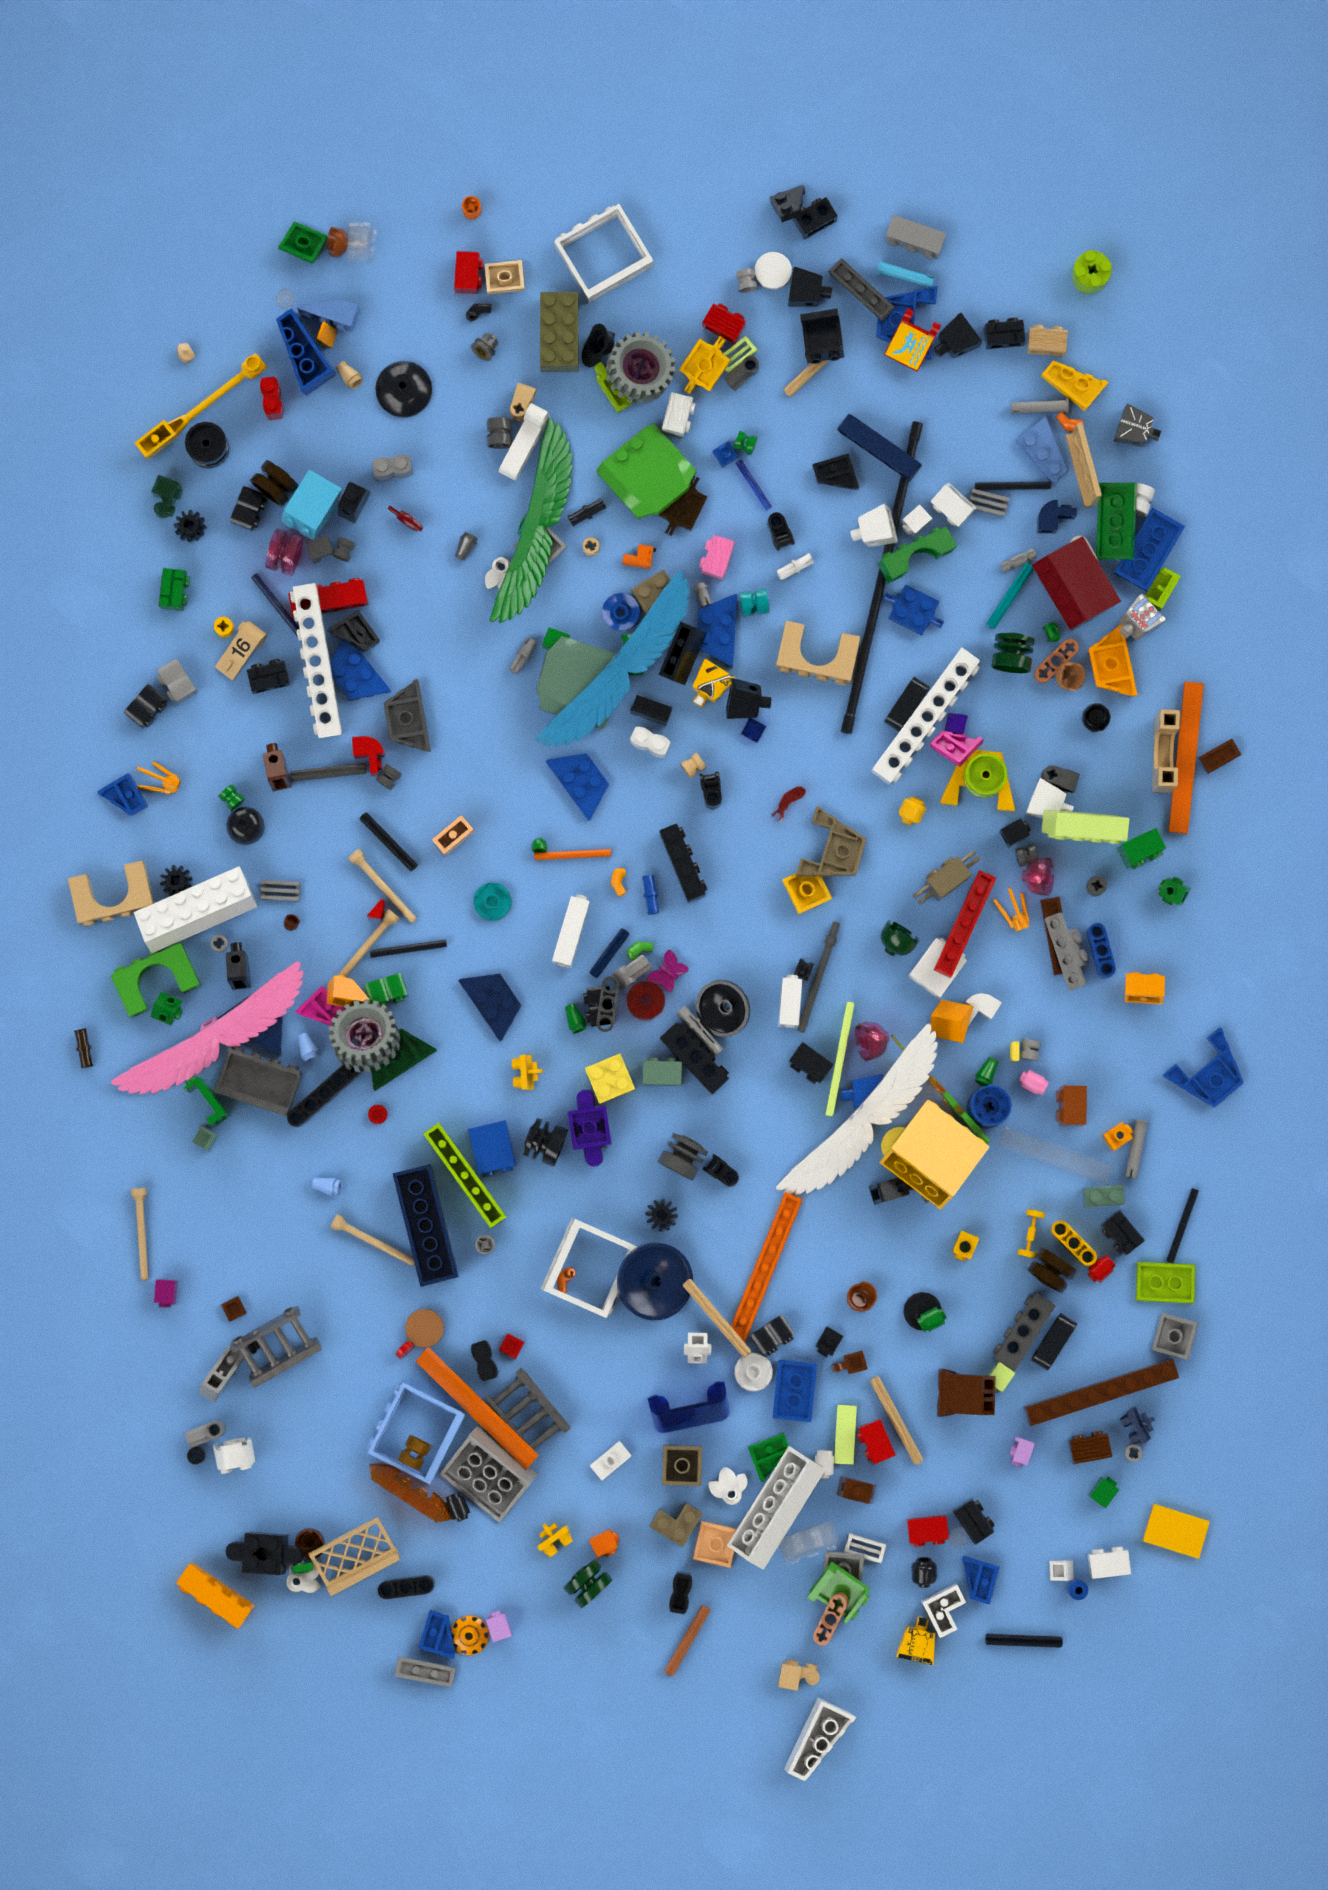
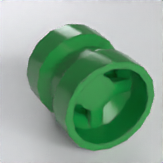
M739 431L733 448L736 450L742 449L745 453L751 455L758 437L748 436L745 432Z
M229 785L218 796L222 801H226L230 811L235 810L245 800L241 794L236 793V788L233 785Z

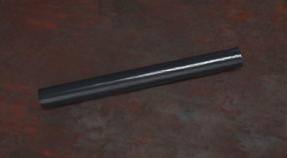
M975 482V489H1051V482Z
M445 939L370 950V956L373 958L447 947Z
M1191 1188L1166 1259L1167 1262L1174 1263L1199 1190Z

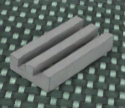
M972 489L969 501L972 504L975 501L1002 508V511L973 504L977 511L1005 517L1009 498ZM975 495H978V496H981V497H985V498H989V499L1001 501V502H1004V504L997 503V502H993V501H989V500H985V499H981V498L974 497V496H975Z
M261 881V900L299 902L300 882ZM266 885L296 886V889L266 888ZM265 892L295 893L296 895L295 897L265 895Z

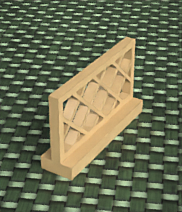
M1078 423L1073 433L1066 434L1065 438L1084 508L1098 505L1102 494L1083 423Z
M379 1517L362 1524L309 1553L330 1596L400 1560L399 1552L392 1543ZM376 1523L380 1528L378 1536L368 1533L369 1527ZM356 1534L363 1536L361 1545L350 1543L352 1536ZM366 1537L376 1539L374 1549L363 1546ZM379 1540L387 1542L390 1548L385 1551L377 1550ZM337 1544L346 1545L344 1553L333 1552L334 1546ZM349 1546L359 1549L356 1558L346 1555ZM361 1551L372 1552L371 1558L368 1560L359 1559ZM320 1553L329 1554L326 1564L318 1562L315 1556ZM331 1555L342 1558L339 1567L329 1565ZM344 1559L355 1561L353 1568L349 1570L342 1568ZM327 1568L337 1570L336 1577L328 1580L325 1575Z

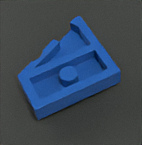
M130 773L125 774L97 791L100 796H103L130 816L148 807Z
M963 1556L962 1560L964 1562L970 1599L990 1605L1000 1566Z
M433 1610L429 1611L419 1643V1649L451 1659L455 1658L449 1615Z

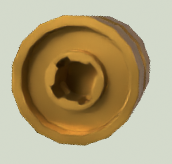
M409 1435L405 1443L406 1449L401 1451L397 1460L420 1471L424 1463L423 1457L428 1455L432 1445L413 1435ZM411 1451L418 1454L416 1458L410 1455Z

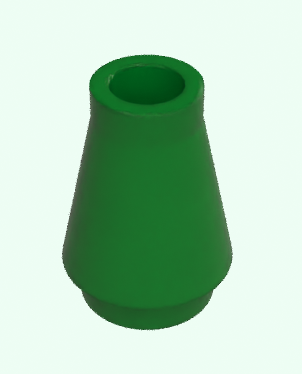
M576 1004L566 1006L569 1030L576 1034L587 1029V1022L577 1009Z
M988 1057L987 1061L975 1074V1082L981 1086L992 1084L998 1061Z

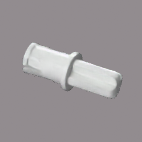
M807 553V555L795 561L791 560V563L777 570L778 577L783 580L795 573L799 574L800 570L813 565L814 561L811 560V555Z

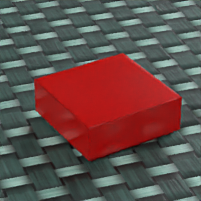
M507 1333L499 1351L516 1359L525 1342Z

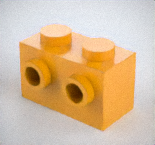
M1139 972L1126 973L1124 1002L1163 1005L1165 976L1157 973L1149 975Z

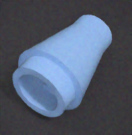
M308 1033L297 1036L302 1059L306 1063L318 1059L320 1051L310 1039Z
M337 1178L313 1179L312 1189L332 1197L335 1195L339 1196L341 1192L342 1181Z

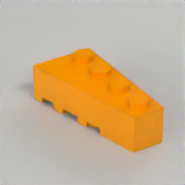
M193 1562L188 1564L176 1582L179 1585V1590L185 1594L190 1593L193 1595L198 1603L208 1606L214 1614L221 1616L237 1629L243 1626L256 1606Z

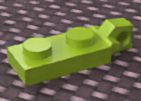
M602 362L595 365L594 371L597 374L595 379L617 414L633 405V400L631 403L626 401L627 396L623 395L622 399L617 396L620 391H612L611 386L613 383L607 382L606 378L609 373L605 374V367Z

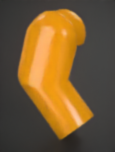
M624 868L615 869L610 881L618 897L627 893L621 884L623 877L626 876Z

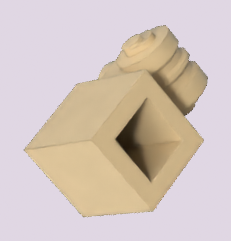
M787 1659V1662H782L778 1687L798 1691L799 1681L802 1678H805L809 1685L817 1684L820 1679L817 1671L818 1665L806 1663V1666L798 1665V1661Z

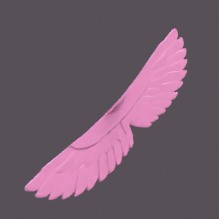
M297 961L281 973L276 974L266 984L217 1020V1016H214L200 1026V1031L195 1035L131 1067L130 1070L114 1078L111 1084L115 1086L120 1085L118 1090H129V1094L140 1091V1095L151 1091V1094H154L162 1088L166 1091L175 1082L176 1086L182 1084L185 1079L189 1080L195 1073L196 1075L199 1074L204 1066L207 1068L211 1065L212 1060L215 1062L218 1059L220 1043L226 1046L238 1047L241 1045L240 1043L248 1042L249 1038L257 1037L259 1035L258 1032L266 1031L269 1026L277 1022L275 1018L287 1013L286 1009L294 1004L293 999L300 993L297 989L303 983L300 980L303 977V970L298 971L301 963Z

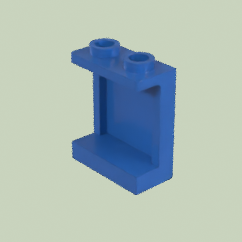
M506 1120L468 1129L478 1175L483 1174V1177L494 1175V1171L501 1170L502 1173L513 1171L516 1162Z

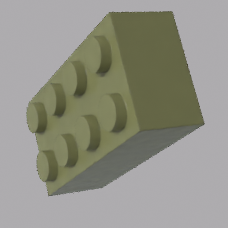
M540 292L541 372H579L578 292Z

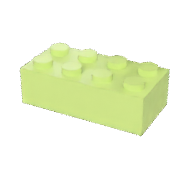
M1044 809L1041 832L1048 834L1050 838L1059 840L1073 839L1074 841L1087 840L1097 843L1120 844V841H1127L1130 818L1117 815Z

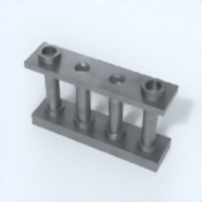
M298 1305L294 1308H287L280 1316L243 1337L238 1336L234 1338L232 1343H230L232 1353L239 1350L252 1372L249 1375V1379L254 1388L322 1350L318 1338H309L297 1317L301 1315ZM289 1321L303 1342L296 1349L292 1348L280 1328ZM272 1331L286 1351L285 1355L280 1358L274 1356L263 1336ZM254 1341H257L269 1361L262 1368L258 1367L246 1347Z
M520 1368L515 1372L517 1374L516 1380L495 1398L492 1399L490 1395L485 1397L487 1399L486 1404L493 1411L496 1410L504 1422L535 1451L557 1431L566 1433L571 1427L525 1370ZM526 1385L530 1390L528 1395L504 1414L498 1404L520 1386ZM538 1400L542 1405L540 1407L541 1410L517 1429L510 1420L532 1401L536 1402ZM550 1415L554 1420L553 1425L529 1444L522 1435L542 1418Z

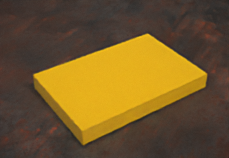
M1153 1503L1142 1541L1199 1559L1210 1521Z

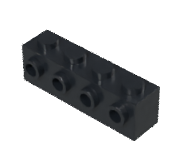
M676 823L659 830L660 837L687 903L705 897V891L708 889L704 880L700 881L698 873H700L697 862H692L690 856L693 855L690 845H686L683 840L686 837L683 828L678 827Z

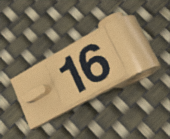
M243 621L237 628L239 632L215 666L232 681L236 678L253 651L258 649L267 637L264 631L250 621Z

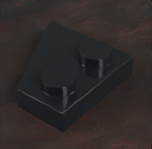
M849 453L812 464L818 484L853 490L859 489Z

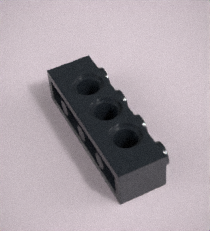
M676 1022L660 1037V1040L713 1095L729 1080L727 1076L729 1072L722 1065L720 1067L714 1062L716 1058L709 1051L705 1053L701 1049L702 1043L696 1037L692 1039L687 1034L690 1031L683 1023L679 1025ZM680 1038H685L688 1041L686 1048L678 1047L677 1041ZM693 1052H698L701 1055V1060L697 1063L690 1059V1055ZM707 1066L713 1067L714 1075L706 1076L703 1072L704 1068Z

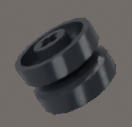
M212 422L197 423L186 434V451L198 466L209 469L218 467L228 457L229 442L225 433L218 425Z

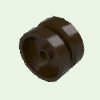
M266 460L260 467L265 476L261 473H255L250 482L271 501L283 507L288 501L285 492L293 494L299 485L282 468Z
M1042 1247L1037 1254V1258L1045 1265L1032 1262L1027 1271L1047 1287L1063 1294L1068 1285L1059 1276L1073 1279L1077 1270L1060 1257Z

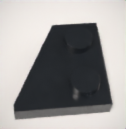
M804 185L779 192L770 197L771 204L782 223L800 216L803 205L802 197L805 194Z
M359 610L328 629L329 633L363 653L380 643L379 638Z

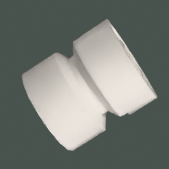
M1137 483L1136 516L1146 517L1151 506L1149 502L1153 500L1155 489L1141 483Z

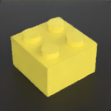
M621 1054L585 1068L600 1105L635 1090Z

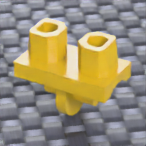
M524 1054L512 1059L513 1070L520 1069L521 1077H513V1087L522 1088V1090H534V1081H538V1074L543 1073V1069H538L537 1062H532V1055Z
M546 1523L542 1524L544 1531L539 1534L542 1539L547 1535L549 1537L537 1547L540 1551L543 1550L549 1558L558 1552L553 1544L554 1541L559 1539L564 1547L573 1541L568 1532L570 1529L565 1525L553 1534L552 1531L558 1528L555 1523L549 1527Z

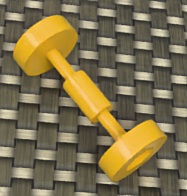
M1026 1209L1025 1215L1032 1216L1033 1218L1031 1227L1029 1226L1026 1240L1028 1242L1026 1250L1018 1249L1017 1255L1036 1259L1037 1253L1030 1251V1246L1035 1237L1036 1218L1044 1219L1045 1213Z

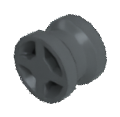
M1100 876L1092 877L1086 884V890L1091 896H1100L1107 888L1105 879Z

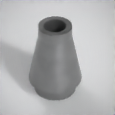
M464 532L460 536L455 556L465 561L466 557L478 544L476 543L478 538Z

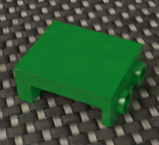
M193 1076L185 1082L186 1086L183 1087L185 1091L191 1093L198 1088L215 1111V1113L206 1118L211 1126L216 1127L231 1116L204 1078Z

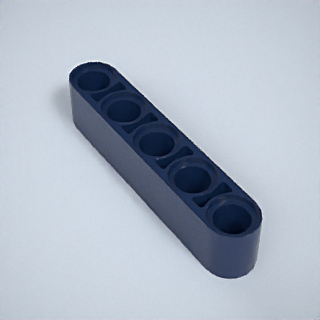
M848 414L837 428L842 435L909 481L914 478L922 467V464L851 414Z

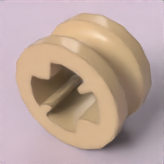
M592 537L585 539L582 545L584 553L588 556L596 555L600 549L598 540ZM590 542L592 543V545L596 544V547H594L593 551H591L589 548L586 549V546L588 547V543Z

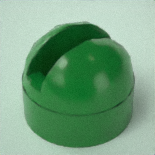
M536 838L532 842V852H547L546 841L542 838Z

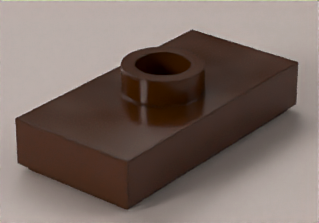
M1230 739L1200 756L1199 760L1207 774L1242 754L1234 740Z

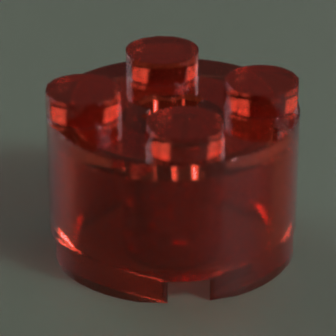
M649 981L639 982L628 992L627 1007L631 1015L636 1019L651 1021L663 1012L665 996L657 984ZM649 997V1001L652 1002L648 1003L647 1006H643L641 999Z

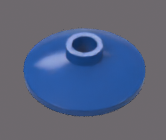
M613 594L603 604V620L614 630H628L639 619V605L628 594ZM623 610L625 612L624 616H619L617 614L618 611Z

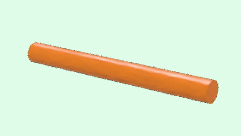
M611 849L534 853L535 860L610 857Z

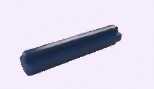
M621 928L589 972L593 977L598 978L628 938L629 932Z

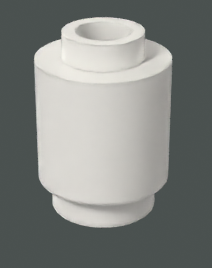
M817 1450L815 1463L826 1469L821 1478H829V1475H833V1451Z

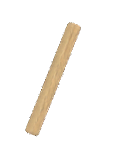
M691 1279L683 1283V1287L742 1357L748 1356L751 1353V1349Z
M880 1377L872 1378L870 1383L912 1462L915 1465L923 1462L917 1446Z

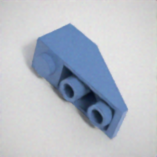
M341 299L302 304L297 307L301 317L311 320V318L317 319L321 324L326 322L335 325L338 330L347 332V330L353 331L360 311L358 305Z

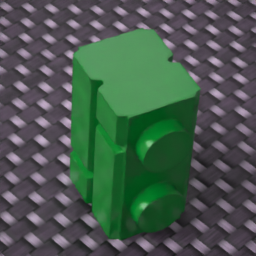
M163 568L158 605L160 609L183 611L184 606H187L188 595H185L186 587L189 588L190 576H187L185 570Z

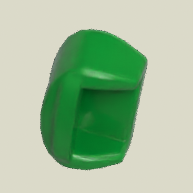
M1050 622L1043 627L1048 637L1047 642H1057L1060 640V631L1055 622Z

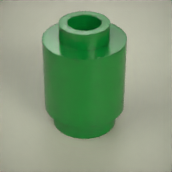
M936 1306L922 1313L921 1317L917 1318V1321L923 1332H930L945 1324L944 1320L947 1317L943 1309H938Z

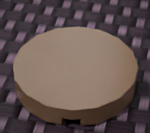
M420 1309L408 1317L405 1324V1333L408 1340L414 1345L421 1348L431 1347L442 1338L444 1324L436 1312L429 1309Z

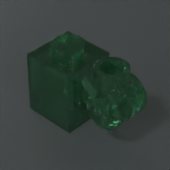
M161 475L157 476L151 491L153 496L162 499V502L154 505V512L159 518L173 517L176 510L174 504L176 500L181 498L183 489H181L182 486L179 482Z

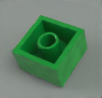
M1154 828L1122 843L1117 850L1126 868L1132 867L1134 870L1145 864L1147 859L1151 862L1161 857L1166 846L1157 828Z

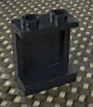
M837 308L800 314L807 364H818L826 360L837 361L845 357L840 316Z

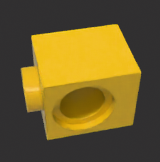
M960 1231L952 1249V1253L955 1254L954 1258L964 1262L966 1259L971 1260L979 1238ZM963 1241L967 1242L970 1246L969 1251L966 1253L962 1252L959 1248Z

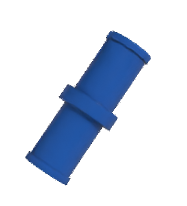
M654 875L643 876L645 890L643 896L646 898L648 915L660 913L657 900L659 894L656 891Z

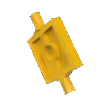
M719 336L714 345L708 344L702 339L698 340L679 369L690 380L684 391L691 394L694 387L698 385L711 392L731 362V359L723 355L720 350L726 341L724 338Z

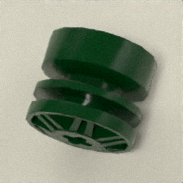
M1019 633L996 634L995 641L998 643L994 644V648L1002 652L992 655L991 668L1008 673H1030L1032 659L1024 654L1033 653L1034 649L1030 646H1034L1035 639Z

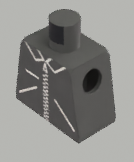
M1127 404L1113 442L1142 447L1145 445L1147 438L1158 441L1161 430L1151 427L1154 420L1152 416Z

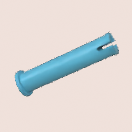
M880 260L876 275L880 273L929 288L932 287L934 276L883 263L882 260Z

